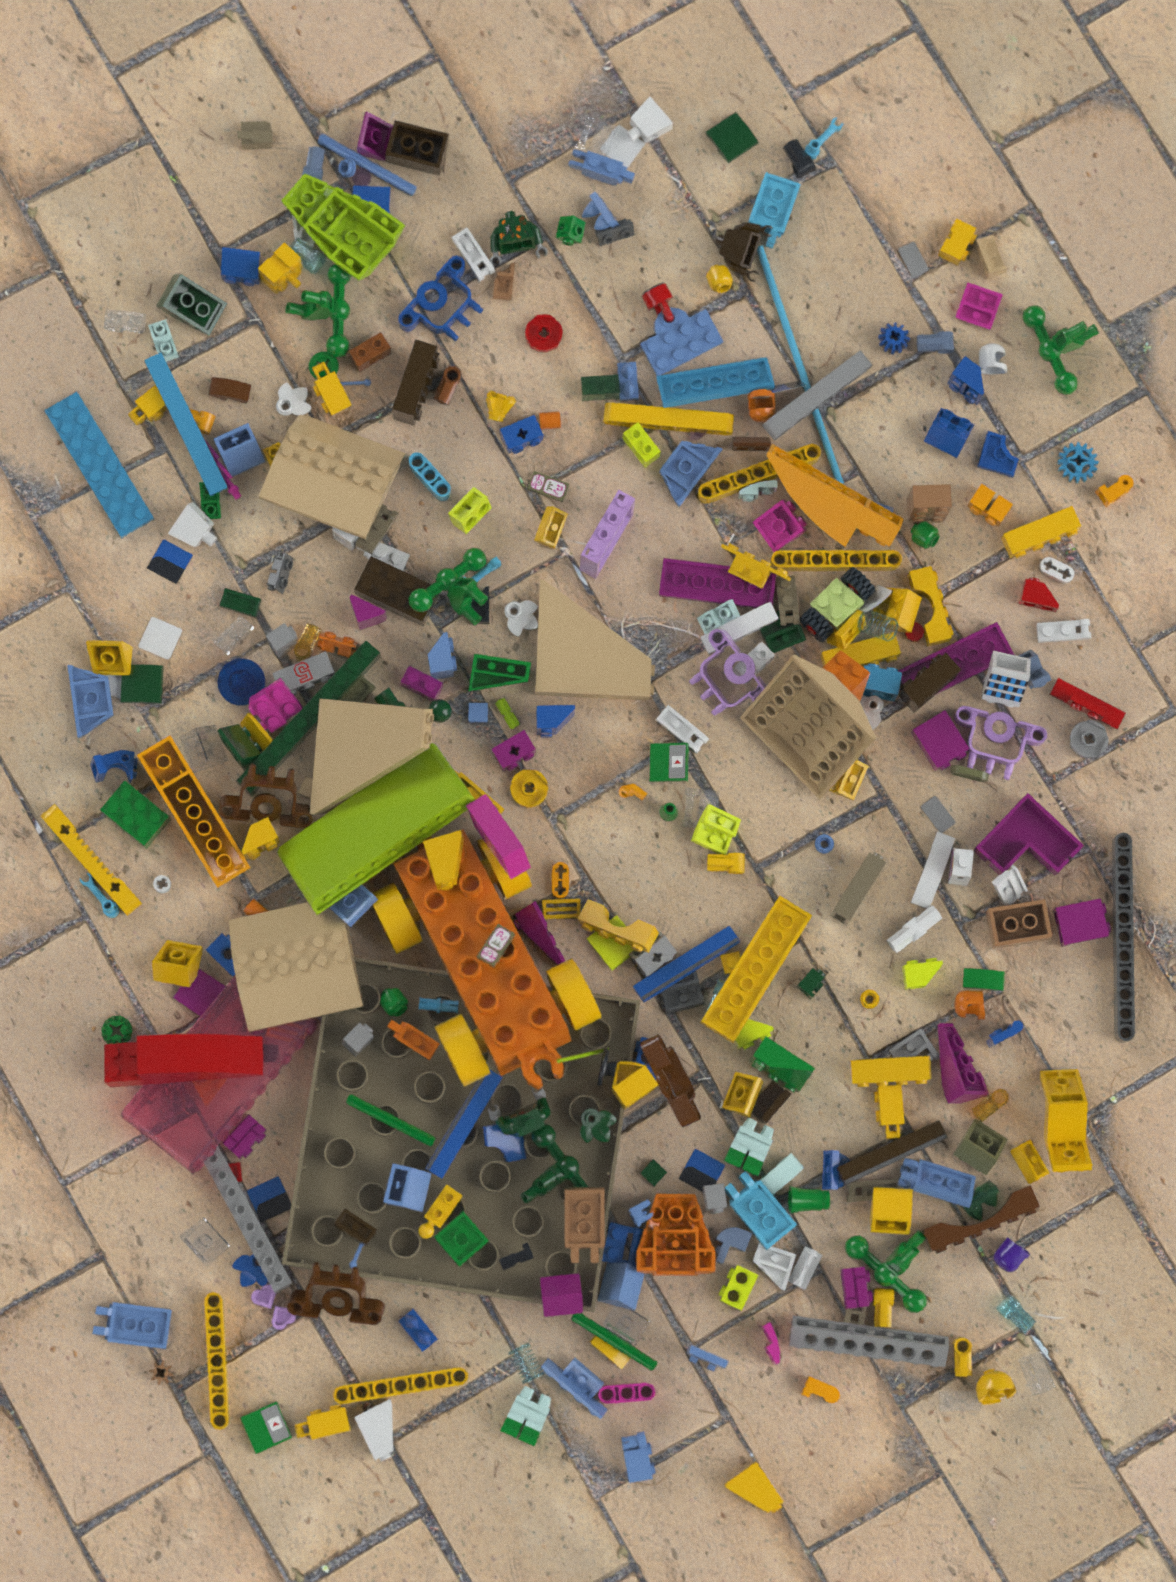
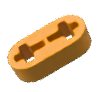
M557 862L552 868L551 891L552 895L557 899H564L569 892V867L564 862ZM559 866H563V870H566L562 874V879H559L558 872H555ZM558 882H562V888L566 889V891L562 892V895H558V892L555 891L558 888Z

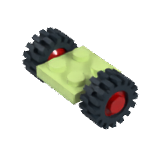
M851 567L840 578L841 581L836 578L810 603L811 607L799 618L803 627L822 643L834 632L832 626L838 630L875 592V588L870 583V580L854 567Z

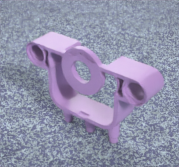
M714 629L709 633V642L716 652L702 662L700 671L689 680V683L694 685L701 679H704L710 687L700 696L702 700L709 698L713 694L717 696L721 703L711 711L714 716L721 713L727 707L741 705L749 698L754 701L766 687L761 677L754 674L755 663L753 659L745 653H739V647L728 632L723 629ZM718 632L723 636L720 643L715 640V635ZM729 645L735 653L730 655L724 664V673L727 679L735 684H745L754 678L758 683L754 691H749V693L734 704L727 701L707 673L708 664L722 654ZM737 661H742L746 664L747 670L742 676H738L733 672V665Z
M961 706L954 715V720L958 725L970 728L967 745L970 748L968 750L970 754L967 767L973 769L976 757L987 760L985 772L989 775L995 763L1006 765L1004 771V779L1006 780L1010 779L1014 765L1021 759L1025 744L1040 746L1047 738V732L1043 727L1023 721L1014 723L1012 717L1004 712H995L989 716L987 711L969 706ZM959 713H967L968 719L962 720L959 717ZM977 716L986 718L984 723L985 735L995 743H1004L1010 740L1015 733L1016 726L1024 728L1025 736L1021 740L1016 759H1005L977 751L973 748L972 738L976 726L975 718ZM998 720L1003 721L1007 726L1006 732L1001 735L996 734L992 729L993 723ZM1033 733H1040L1042 736V740H1035L1033 738Z

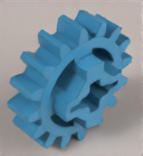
M1077 442L1076 446L1070 443L1069 449L1064 447L1062 449L1064 453H1059L1058 457L1061 459L1057 461V464L1061 466L1058 471H1063L1062 477L1068 476L1069 482L1072 479H1075L1076 484H1078L1080 479L1086 482L1087 477L1090 479L1093 477L1092 472L1096 473L1097 468L1094 466H1097L1099 461L1094 459L1098 455L1092 454L1093 448L1087 449L1086 443L1083 446H1080V442ZM1074 452L1072 457L1066 458L1069 453ZM1075 460H1078V462L1081 463L1080 466L1077 465V462H1075ZM1089 467L1085 473H1082L1083 468L1087 469Z

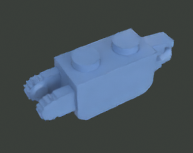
M573 150L572 155L584 160V163L570 160L568 166L582 171L581 174L613 186H617V183L622 184V181L632 184L635 173L627 171V167L623 166V162L590 151L585 153Z

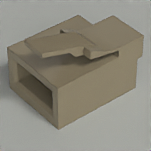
M267 121L241 122V131H238V139H241L242 149H271V145H273L271 124L267 123Z

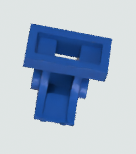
M119 750L102 756L100 754L93 756L90 767L96 783L104 781L107 771L112 768L122 769L127 775L129 784L132 783V780L137 777V772H134L133 769H137L138 758H134L133 751Z

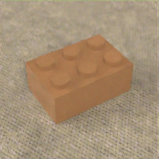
M951 484L913 485L906 499L907 520L912 521L914 524H919L922 521H931L932 523L943 522L952 508Z
M1045 899L989 908L986 911L992 949L1045 941L1052 938Z

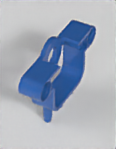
M451 257L436 273L434 281H427L420 285L417 290V298H414L399 315L398 320L401 330L410 332L421 322L436 334L445 333L449 338L456 341L459 337L450 327L457 320L466 327L471 325V322L462 315L470 306L479 314L483 312V308L471 298V291L468 286L459 280L465 272V262L462 257ZM460 264L462 267L455 270L452 268V265ZM442 276H447L468 298L445 324L437 326L422 314L416 313L413 308L417 304L426 311L432 312L443 308L447 302L448 294L446 288L438 281ZM428 290H436L439 293V299L436 302L430 303L425 299V293ZM405 318L412 320L410 324H404L402 321Z

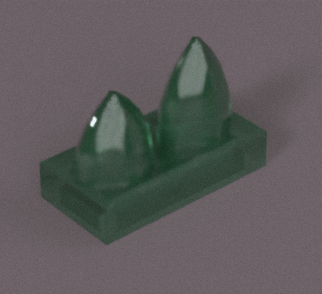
M988 1180L973 1191L972 1202L969 1208L961 1205L960 1207L972 1218L982 1221L983 1208L981 1204L984 1202L988 1206L996 1207L998 1201L997 1193L1000 1191L994 1183Z

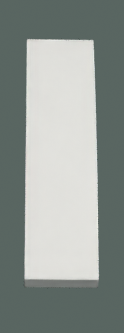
M771 602L716 629L726 630L733 641L737 642L742 640L743 637L760 630L762 627L777 621L779 618ZM718 632L715 635V640L720 643L723 636ZM709 633L700 638L709 655L716 650L710 644Z

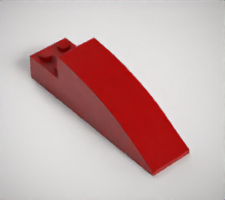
M225 1034L136 1036L137 1042L104 1044V1083L110 1088L264 1076L262 1036Z

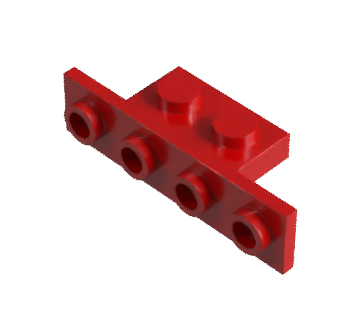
M1060 678L1057 679L1049 694L1070 705L1073 710L1082 711L1089 718L1096 721L1099 720L1118 730L1126 712Z

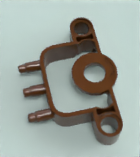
M250 764L248 775L241 782L240 795H224L219 800L218 813L224 819L248 822L251 814L258 821L266 817L269 818L270 822L280 818L281 826L303 829L310 826L313 822L310 806L296 803L297 785L294 782V769H289L287 777L282 778L275 777V767L273 766L269 767L266 776L256 774V765ZM249 786L288 790L293 794L291 814H281L282 803L278 797L270 793H261L255 796L251 801L250 810L241 809L243 792ZM263 802L271 803L273 811L262 813L259 810V805Z
M659 1034L640 1042L642 1051L655 1075L658 1086L668 1100L681 1127L684 1128L701 1120L699 1110L694 1102L696 1095L694 1087L672 1046L666 1047Z
M314 1262L306 1290H294L291 1293L287 1304V1311L295 1316L318 1318L322 1309L337 1317L348 1315L351 1312L349 1318L351 1323L377 1325L381 1322L385 1304L379 1299L366 1298V1283L359 1276L357 1267L352 1268L351 1274L340 1273L339 1266L334 1264L332 1272L320 1270L319 1263ZM313 1285L355 1290L359 1295V1309L353 1308L354 1301L352 1296L339 1288L327 1290L323 1294L322 1304L313 1303ZM337 1297L342 1299L345 1305L343 1307H335L330 1300Z

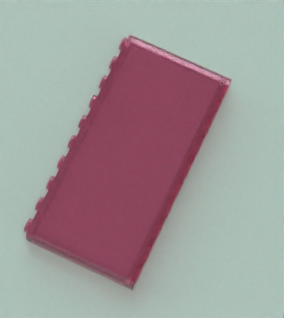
M235 975L187 1034L262 1036L264 1076L143 1085L123 1109L121 1117L193 1175L202 1169L203 1162L207 1157H211L215 1153L216 1146L228 1137L231 1128L240 1123L241 1116L245 1111H249L253 1107L254 1100L266 1091L269 1082L277 1078L280 1073L279 1070L283 1065H287L291 1061L292 1054L304 1045L306 1037L315 1032L318 1022L314 1018L249 1032Z

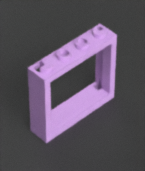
M621 490L617 491L581 553L580 571L594 579L597 578L633 516L635 498Z

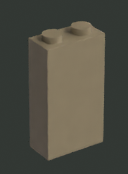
M869 852L830 916L844 925L849 923L886 864L883 861L884 857L876 852L873 854Z

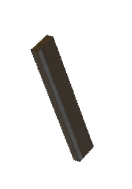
M940 1120L845 1163L836 1169L845 1186L948 1137Z

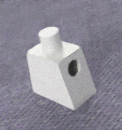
M649 97L630 118V125L633 128L626 135L632 142L641 137L648 143L672 130L673 122L656 102Z
M193 502L187 504L168 532L171 536L193 547L199 546L202 541L211 547L217 540V537L209 532L214 523Z

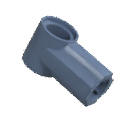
M316 146L309 147L307 162L303 168L302 176L307 174L322 180L325 149Z
M942 331L931 335H917V352L938 351L939 354L953 353V332Z

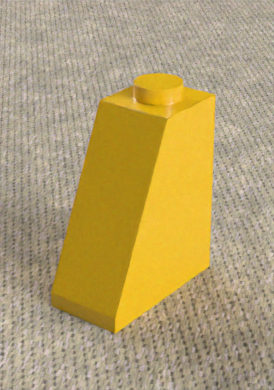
M461 830L423 841L438 890H448L453 885H457L464 842Z
M757 1462L752 1463L723 1484L725 1488L766 1513L771 1511L773 1514L782 1508L781 1503L784 1502Z

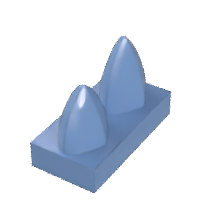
M596 192L590 195L592 201L584 209L582 218L594 217L601 213L595 222V230H603L610 226L612 228L620 226L603 199Z
M636 362L617 363L620 401L639 400Z

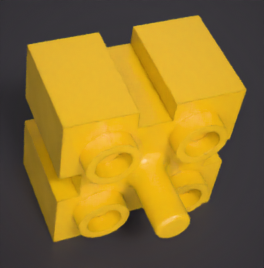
M284 242L270 258L258 267L260 280L275 294L280 291L283 292L289 286L288 281L295 288H299L301 282L296 278L299 277L303 269L301 257Z

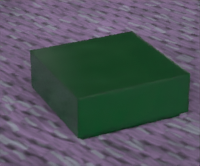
M653 1159L640 1174L651 1185L655 1186L668 1172Z

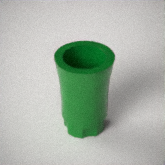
M789 1187L788 1210L790 1214L804 1211H821L822 1209L828 1210L830 1208L829 1191Z

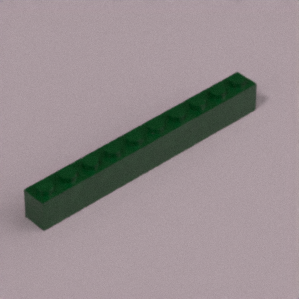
M367 640L252 763L256 765V774L267 776L270 766L275 767L276 771L317 727L320 699L340 700L359 678L364 676L381 658L380 652ZM249 767L236 780L240 787L242 779L248 775ZM249 786L245 791L252 797L261 787Z

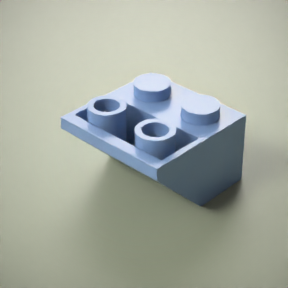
M248 423L214 438L220 456L232 477L265 463V459Z
M447 632L442 634L428 653L431 677L437 680L454 677V671H457L456 658L451 656V653L454 652L452 637L448 638Z
M392 1164L384 1203L423 1212L432 1173Z

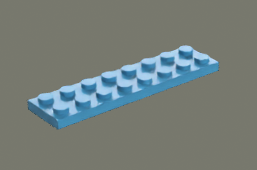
M78 392L44 410L120 537L123 538L154 520V517Z

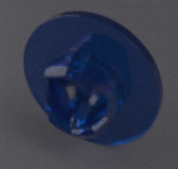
M239 658L223 666L218 675L217 684L220 694L227 702L237 706L249 705L250 697L265 688L266 680L261 667L257 663L249 659Z

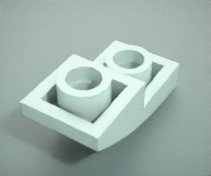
M167 320L148 325L157 353L161 352L166 362L179 358Z
M777 480L762 481L749 485L739 491L738 499L752 502L758 498L759 492H762L764 495L773 494V492L777 491Z
M733 599L715 609L707 611L697 619L704 634H707L739 617L740 614Z
M790 1153L775 1168L761 1178V1182L774 1195L802 1171L804 1167Z

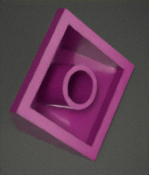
M368 111L365 112L357 143V153L367 158L386 161L385 153L393 125Z
M352 594L350 595L351 607L359 630L386 621V610Z
M579 1273L540 1277L544 1317L583 1313Z

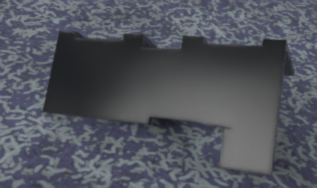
M528 1242L522 1244L524 1250L498 1259L503 1271L516 1266V1263L520 1262L521 1264L534 1258Z

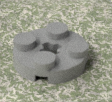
M1087 720L1080 722L1071 731L1070 747L1082 758L1094 759L1101 755L1108 746L1109 739L1106 729L1097 721ZM1092 735L1094 743L1087 744L1084 736Z

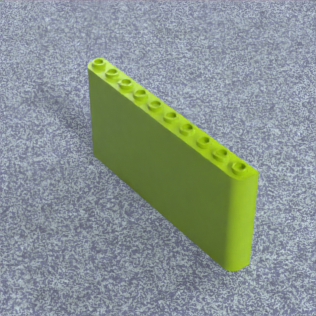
M431 743L429 749L360 790L279 847L278 856L316 915H319L466 812V805L475 799L437 745Z

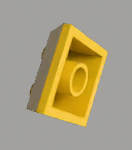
M167 940L152 961L154 981L190 987L198 974L203 946Z

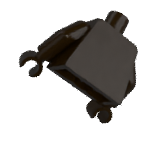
M744 222L736 225L734 229H727L725 235H718L716 245L721 246L719 254L724 257V262L731 271L741 276L746 275L749 281L754 282L756 280L752 279L750 274L755 273L759 275V272L756 270L748 271L747 268L751 269L762 236L759 232L763 233L765 237H771L772 235L765 234V230L773 228L770 225L760 227L759 224Z

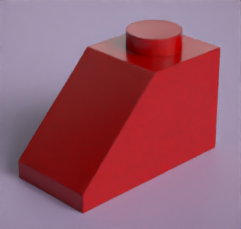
M1034 577L1025 579L1019 604L1056 613L1059 609V604L1046 584Z

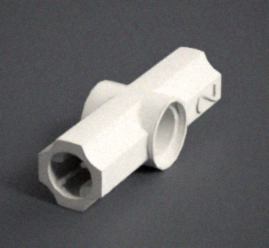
M932 905L918 917H914L904 924L902 929L886 941L891 949L898 953L912 941L915 942L942 917L939 911Z

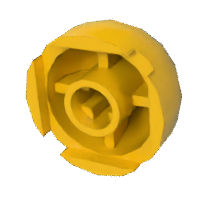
M995 1369L986 1370L976 1383V1395L979 1403L981 1402L982 1405L1001 1402L1000 1398L1006 1396L1009 1399L1016 1393L1011 1377L1007 1373L995 1371Z

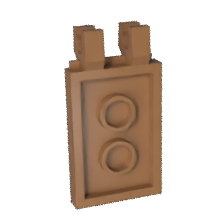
M565 1188V1248L571 1249V1263H579V1248H590L591 1263H599V1248L605 1247L604 1188Z

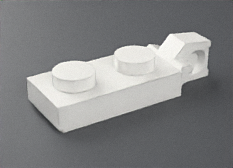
M382 543L378 545L372 555L359 547L356 548L363 551V556L367 557L368 560L372 556L404 571L410 554Z

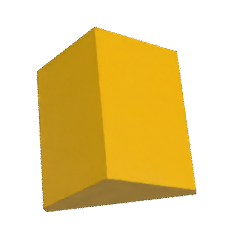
M86 641L93 673L101 675H130L132 646L124 641Z
M735 1072L722 1108L750 1118L764 1083L762 1079Z

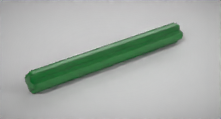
M352 1094L348 1096L346 1104L428 1146L434 1144L436 1139L434 1136Z
M582 1313L572 1315L571 1320L650 1371H653L657 1366L658 1362L587 1316Z

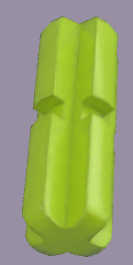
M505 698L499 699L495 705L501 715L505 716L504 719L511 730L517 728L520 722L514 712L511 713L512 709Z

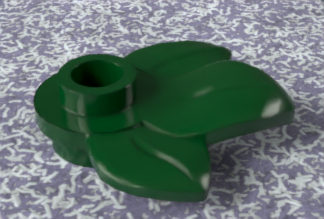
M593 1108L584 1110L581 1114V1138L586 1143L590 1142L593 1137L601 1142H608L610 1139L609 1126L617 1122L615 1116L606 1110L599 1112ZM590 1115L594 1116V1120L592 1122L588 1121V1117Z

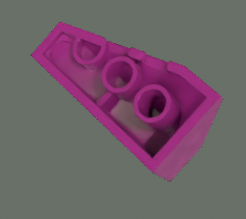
M536 901L515 914L516 919L513 920L517 930H522L523 934L556 966L565 962L560 949L556 947L557 944L553 935L547 929V922Z
M939 1023L938 1038L941 1080L944 1096L948 1104H961L988 1096L989 1092L981 1072H976L971 1062L974 1061L972 1056H968L964 1051V1042L952 1023Z

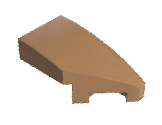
M511 263L507 269L497 273V278H495L493 299L512 301L515 263Z

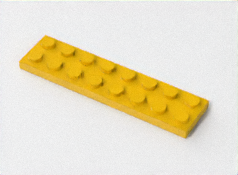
M779 895L700 1023L734 1043L812 915Z

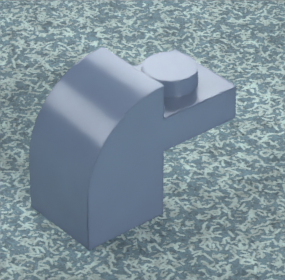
M1030 649L1018 655L1019 657L1031 659L1030 678L1027 684L1030 689L1043 687L1052 680L1050 674L1042 668L1039 657L1034 651Z
M737 1227L727 1228L719 1233L715 1241L722 1243V1245H717L715 1262L723 1264L730 1247L745 1252L752 1233Z

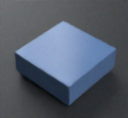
M469 703L468 723H488V703Z

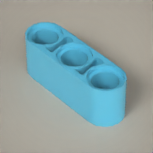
M418 452L411 454L409 457V468L437 500L446 501L449 499L451 488L445 478L423 454ZM414 460H421L422 464L416 467L412 464ZM428 473H432L435 476V478L433 480H427L425 479V475ZM440 487H445L447 492L439 494L437 490Z

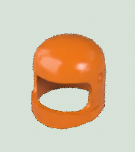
M758 389L747 395L749 416L753 421L766 422L776 414L775 393L772 391ZM758 396H770L768 398H753Z
M960 991L956 995L954 1002L956 1014L961 1018H966V1014H975L978 1020H985L983 991Z

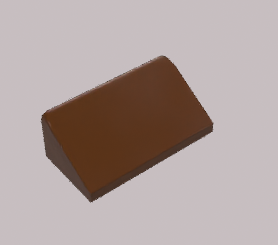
M732 437L733 451H768L771 447L769 437Z

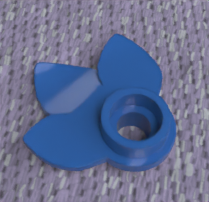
M254 1254L251 1256L242 1255L232 1265V1268L242 1271L240 1275L242 1287L251 1286L256 1281L262 1287L268 1283L263 1270L255 1263L256 1258Z

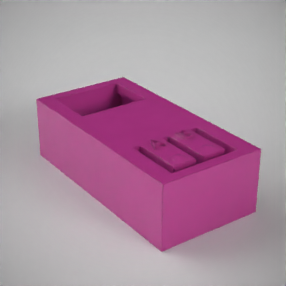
M486 794L466 805L475 829L510 879L531 868L524 847Z

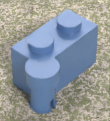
M645 1432L621 1437L629 1483L653 1479L652 1474H656L654 1462L650 1463L649 1460L652 1450L650 1442H646Z

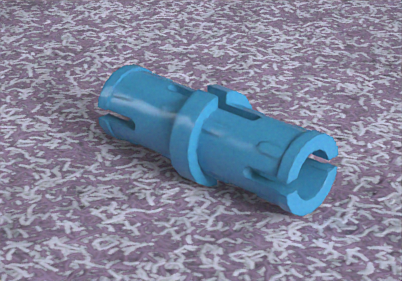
M420 997L419 1010H433L436 1013H440V1011L458 1013L459 1001L441 1000L439 997L437 999Z

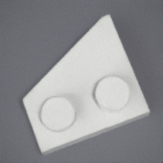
M759 1242L753 1262L781 1290L785 1291L796 1254L772 1246L766 1250Z

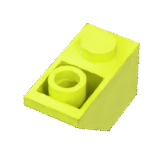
M937 958L925 959V963H918V960L907 961V965L902 967L905 990L924 988L943 965V961H937Z
M748 1019L734 1042L738 1049L743 1047L746 1050L755 1045L753 1043L755 1040L760 1038L763 1041L766 1036L768 1038L771 1037V1032L774 1029L770 1025Z

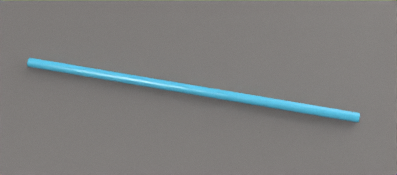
M758 246L757 253L800 379L806 385L803 386L804 391H807L811 388L764 248L763 246ZM817 408L812 414L834 479L844 484L822 417Z

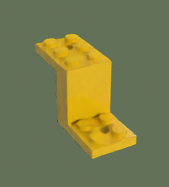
M1079 1070L1040 1071L1039 1078L1045 1096L1044 1141L1052 1171L1062 1173L1066 1171L1082 1172L1092 1170V1161L1086 1143L1088 1101Z

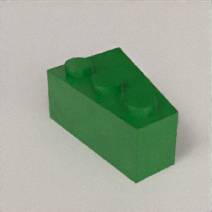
M474 654L468 692L529 682L531 662Z

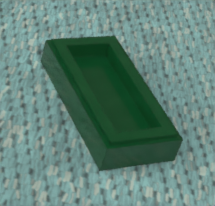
M225 588L219 607L256 618L262 599Z

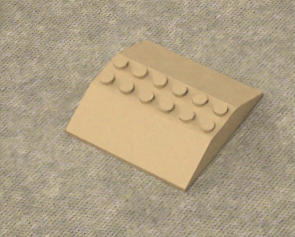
M299 415L288 429L274 457L258 499L366 539L406 453L307 415Z
M793 655L740 717L819 800L876 739L860 701L831 672L796 655Z
M307 902L229 920L232 959L249 1032L363 1007L348 925L329 908L316 915Z

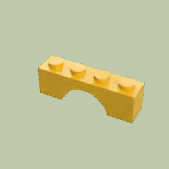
M932 566L909 571L907 576L912 592L924 596L930 602L933 610L932 619L923 627L927 647L950 642L953 629L951 624L948 625L947 623L948 611L941 602L943 594L941 588L938 589L936 584L938 581L936 571L932 570Z
M590 899L587 900L578 917L584 930L588 932L596 931L601 937L606 939L609 937L613 938L618 944L623 946L625 944L630 945L633 950L640 953L642 951L649 953L659 934L654 925L639 919L625 927H617L610 924L609 912L606 907Z

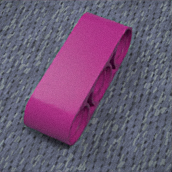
M650 1383L603 1386L598 1392L599 1400L606 1404L649 1401L655 1396V1388ZM644 1386H648L652 1390V1394L648 1398L641 1395V1389ZM627 1387L632 1390V1396L629 1399H624L621 1396L623 1388ZM604 1389L612 1391V1398L608 1401L604 1400L601 1396Z

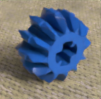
M894 322L892 327L887 323L886 328L880 329L881 334L878 335V339L881 342H879V346H885L884 352L890 349L891 354H894L895 350L900 354L902 348H907V342L910 341V337L907 336L908 330L903 331V324L897 327V322ZM891 336H893L894 338L897 337V341H895V339H890Z

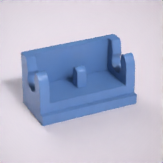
M648 1199L628 1210L636 1228H639L642 1223L648 1221L653 1216V1213L646 1215L647 1211L642 1212V1210H645L650 1205Z

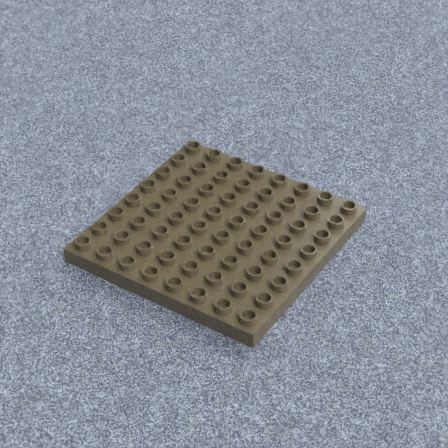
M354 957L363 1007L322 1016L282 1265L312 1269L313 1263L318 1262L320 1270L332 1272L333 1265L337 1264L340 1273L351 1274L352 1268H350L349 1263L353 1261L360 1243L333 1226L344 1208L378 1229L367 1247H362L356 1261L360 1277L543 1305L540 1277L579 1273L583 1311L594 1312L604 1247L599 1248V1263H591L590 1248H579V1263H571V1249L565 1248V1188L575 1187L570 1180H565L545 1196H538L525 1204L520 1195L530 1188L533 1181L556 1163V1161L546 1148L538 1147L533 1143L531 1138L532 1132L523 1136L526 1159L505 1162L504 1156L498 1148L485 1146L483 1126L496 1124L495 1120L490 1119L488 1108L491 1111H496L495 1105H498L501 1116L504 1117L537 1102L532 1093V1088L535 1092L540 1089H536L526 1082L521 1067L502 1076V1080L444 1177L441 1179L433 1173L431 1174L423 1212L384 1203L392 1164L431 1173L425 1169L477 1083L475 1081L465 1087L463 1086L434 1027L459 1014H462L470 1031L475 1030L476 1027L447 971ZM546 986L549 992L552 991L551 987ZM386 988H398L408 999V1008L401 1016H389L380 1006L381 993ZM592 993L602 1018L576 1031L570 1025L565 1014L561 1015L571 1037L570 1042L555 1049L561 1058L609 1048V1062H632L641 1000ZM420 997L437 999L439 997L441 1000L459 1001L458 1013L445 1011L436 1013L433 1010H419ZM391 1020L399 1025L402 1021L406 1024L409 1023L440 1043L430 1061L393 1037L395 1032L387 1027ZM360 1022L362 1025L367 1024L373 1030L372 1035L374 1037L372 1042L355 1057L342 1044V1041ZM489 1052L483 1054L488 1068L500 1075ZM603 1053L563 1062L564 1072L563 1077L560 1079L554 1077L551 1070L552 1065L549 1061L539 1060L535 1063L533 1070L542 1080V1087L546 1093L545 1098L551 1111L545 1123L550 1124L556 1132L555 1142L563 1153L577 1159L580 1165L578 1173L588 1187L604 1188V1236L606 1237L624 1116V1108L611 1091L614 1077L605 1076L603 1085L601 1087L597 1085ZM352 1094L436 1138L434 1144L428 1146L346 1104L348 1096ZM588 1108H593L598 1112L606 1110L615 1116L617 1122L609 1126L610 1139L608 1142H601L593 1137L590 1142L586 1143L581 1138V1114L584 1110ZM590 1115L588 1117V1121L592 1122L594 1120V1116ZM448 1185L463 1195V1197L442 1227L439 1229L437 1226H434L433 1236L424 1239L419 1235L418 1229L420 1225L428 1222L424 1218L425 1214L444 1187ZM464 1211L489 1242L459 1267L434 1239V1236ZM528 1242L534 1258L521 1264L520 1262L516 1263V1266L503 1271L498 1259L524 1250L522 1244Z

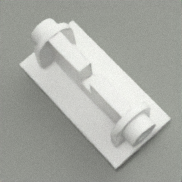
M805 1246L788 1282L805 1290L822 1254Z

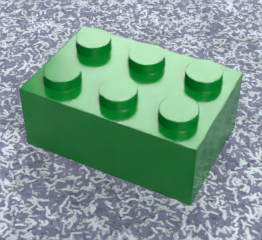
M125 780L100 809L102 814L145 849L150 846L171 821L166 813Z

